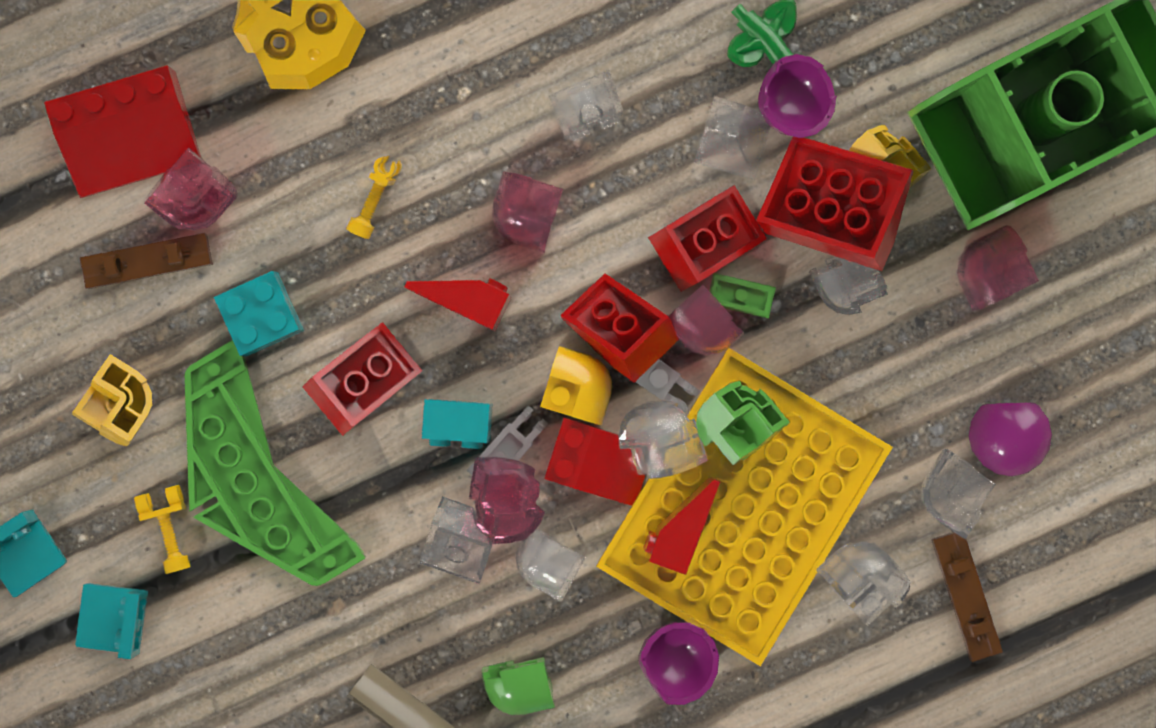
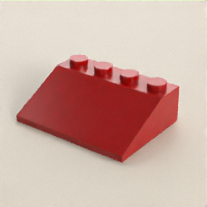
M168 65L44 102L53 134L80 198L203 162L176 71Z
M793 136L756 221L765 234L883 271L896 239L913 170L805 137Z

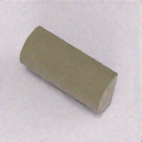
M373 664L368 667L347 695L348 698L388 728H455Z

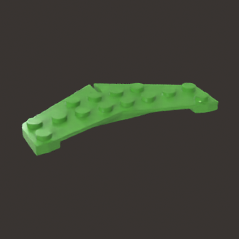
M233 340L190 365L184 376L189 512L214 497L219 501L193 518L313 586L326 583L367 558L360 545L274 466L244 356L239 355Z

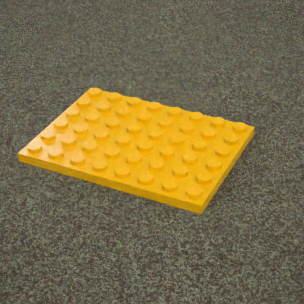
M727 348L596 564V567L686 622L704 629L709 636L761 667L893 447L734 350ZM740 381L743 386H747L756 392L759 389L764 391L790 423L751 456L732 465L714 442L706 447L704 446L698 435L696 420L697 413L703 403L715 392L730 383ZM709 477L720 481L687 574L684 575L649 562L646 556L647 552H644L645 549H643L649 531L655 532L657 526Z

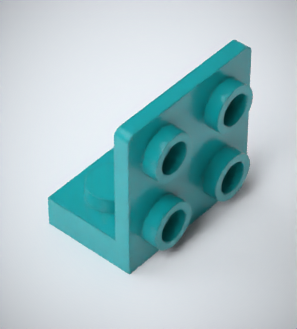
M34 510L23 511L0 526V579L12 597H18L67 563V559Z
M91 583L84 584L75 642L76 647L118 652V658L132 659L139 655L148 591Z

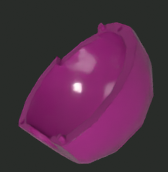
M800 54L782 57L772 65L762 82L758 95L759 110L771 128L783 135L803 138L816 135L828 125L835 112L837 95L835 96L832 80L824 70V65L812 57Z
M1036 403L983 404L979 407L971 420L968 437L972 452L983 466L996 474L1013 477L1029 473L1043 462L1050 450L1052 431L1048 417Z
M671 622L656 628L644 640L638 655V661L650 685L666 704L685 705L700 699L712 687L718 674L719 654L714 640L704 629L691 623Z

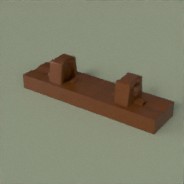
M206 233L80 257L86 289L213 265ZM117 258H120L122 273L116 267Z
M958 530L931 539L970 661L974 662L1002 653L1001 644L964 530ZM983 618V621L980 622V623H977V624L968 623V622H970V621H974V620Z

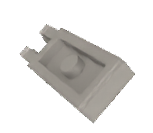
M659 359L636 381V383L662 401L665 399L684 413L689 407L684 401L668 393L672 386L676 383L685 392L697 396L700 392L696 387L681 378V374Z
M529 406L524 409L512 424L509 423L467 470L490 492L533 445L532 441L548 425L542 419L532 428V432L527 437L520 433L517 428L532 415L533 409Z

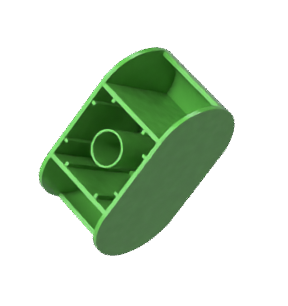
M1114 0L959 80L907 112L967 230L1043 194L1156 135V12L1149 0Z

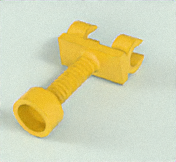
M390 156L380 157L375 161L374 172H371L368 177L375 182L370 190L371 192H369V198L366 199L358 217H351L346 227L351 233L365 239H370L374 230L370 219H372L371 216H373L374 210H376L375 207H377L379 199H381L384 192L383 190H385L384 187L394 185L396 179L393 177L397 176L402 169L401 161H398L397 164L393 161L390 171L386 170L385 164Z
M180 485L165 488L166 498L170 507L153 511V504L149 493L134 497L140 521L155 517L159 520V526H161L160 529H162L161 532L164 535L163 541L168 554L167 559L163 561L165 574L191 567L188 556L178 552V543L175 539L176 536L171 524L172 521H170L171 518H169L171 513L187 509Z

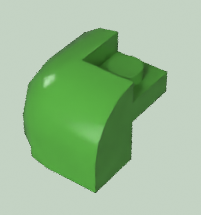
M740 381L730 383L715 392L703 403L697 413L696 420L698 435L704 446L706 447L714 442L732 465L751 456L790 423L764 391L759 389L756 392L747 386H743Z
M544 657L516 664L514 660L482 667L481 673L485 691L490 702L499 711L510 715H525L555 708L551 679L548 677Z

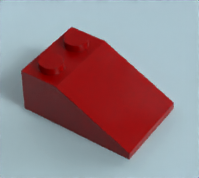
M735 185L648 237L680 292L704 280L767 239Z
M606 273L560 315L562 320L604 360L634 383L679 340L668 315Z
M489 278L487 283L481 280L407 281L404 286L409 291L495 332L512 298L510 294L506 293L508 290L506 285Z
M382 322L312 376L302 387L340 434L344 436L419 375L422 369Z
M564 417L544 479L632 506L641 491L655 446Z
M709 477L657 526L655 532L649 531L643 547L645 549L644 552H647L646 556L649 562L684 575L687 574L720 481Z

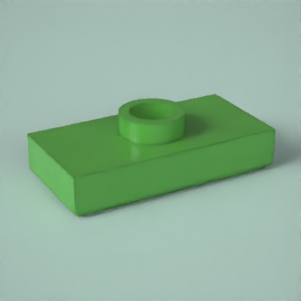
M713 273L706 304L768 319L776 287Z

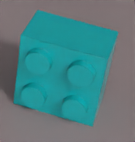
M270 271L214 297L240 356H250L304 331L281 277L275 271Z
M424 399L422 439H429V445L448 447L451 446V441H462L461 448L481 449L483 448V443L490 442L493 404Z

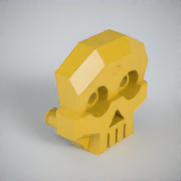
M238 0L237 12L232 26L233 32L247 53H255L270 89H312L349 66L366 31L341 0H290V13L274 7L283 0ZM317 12H324L326 14L324 22L318 23L314 20ZM276 37H283L285 45L277 48L273 45V40Z

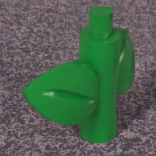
M779 0L772 3L763 11L762 17L758 16L754 10L748 12L741 4L732 10L731 13L739 21L736 25L743 31L735 35L728 45L727 56L733 63L741 67H752L764 58V53L772 64L782 57L794 55L782 40L793 32L796 25L797 8L794 0Z

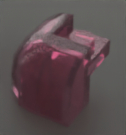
M187 148L172 167L167 169L147 195L144 204L170 225L180 230H197L208 228L216 222L237 198L238 193L233 184L215 166L211 167L191 149Z
M502 172L492 207V218L496 229L506 240L516 245L545 253L563 188L536 181L524 175Z
M1009 225L1002 226L973 240L964 247L959 257L958 269L956 270L958 280L973 311L1003 300L1039 281L1025 253L1028 251L1017 232Z
M704 285L697 289L669 315L678 338L684 344L683 346L695 354L703 356L719 354L744 335V332L731 321L733 317Z
M476 457L469 491V499H475V508L478 516L474 524L493 544H507L524 540L533 534L541 524L545 511L536 504L540 494V482L534 478L535 468L521 461L504 457Z

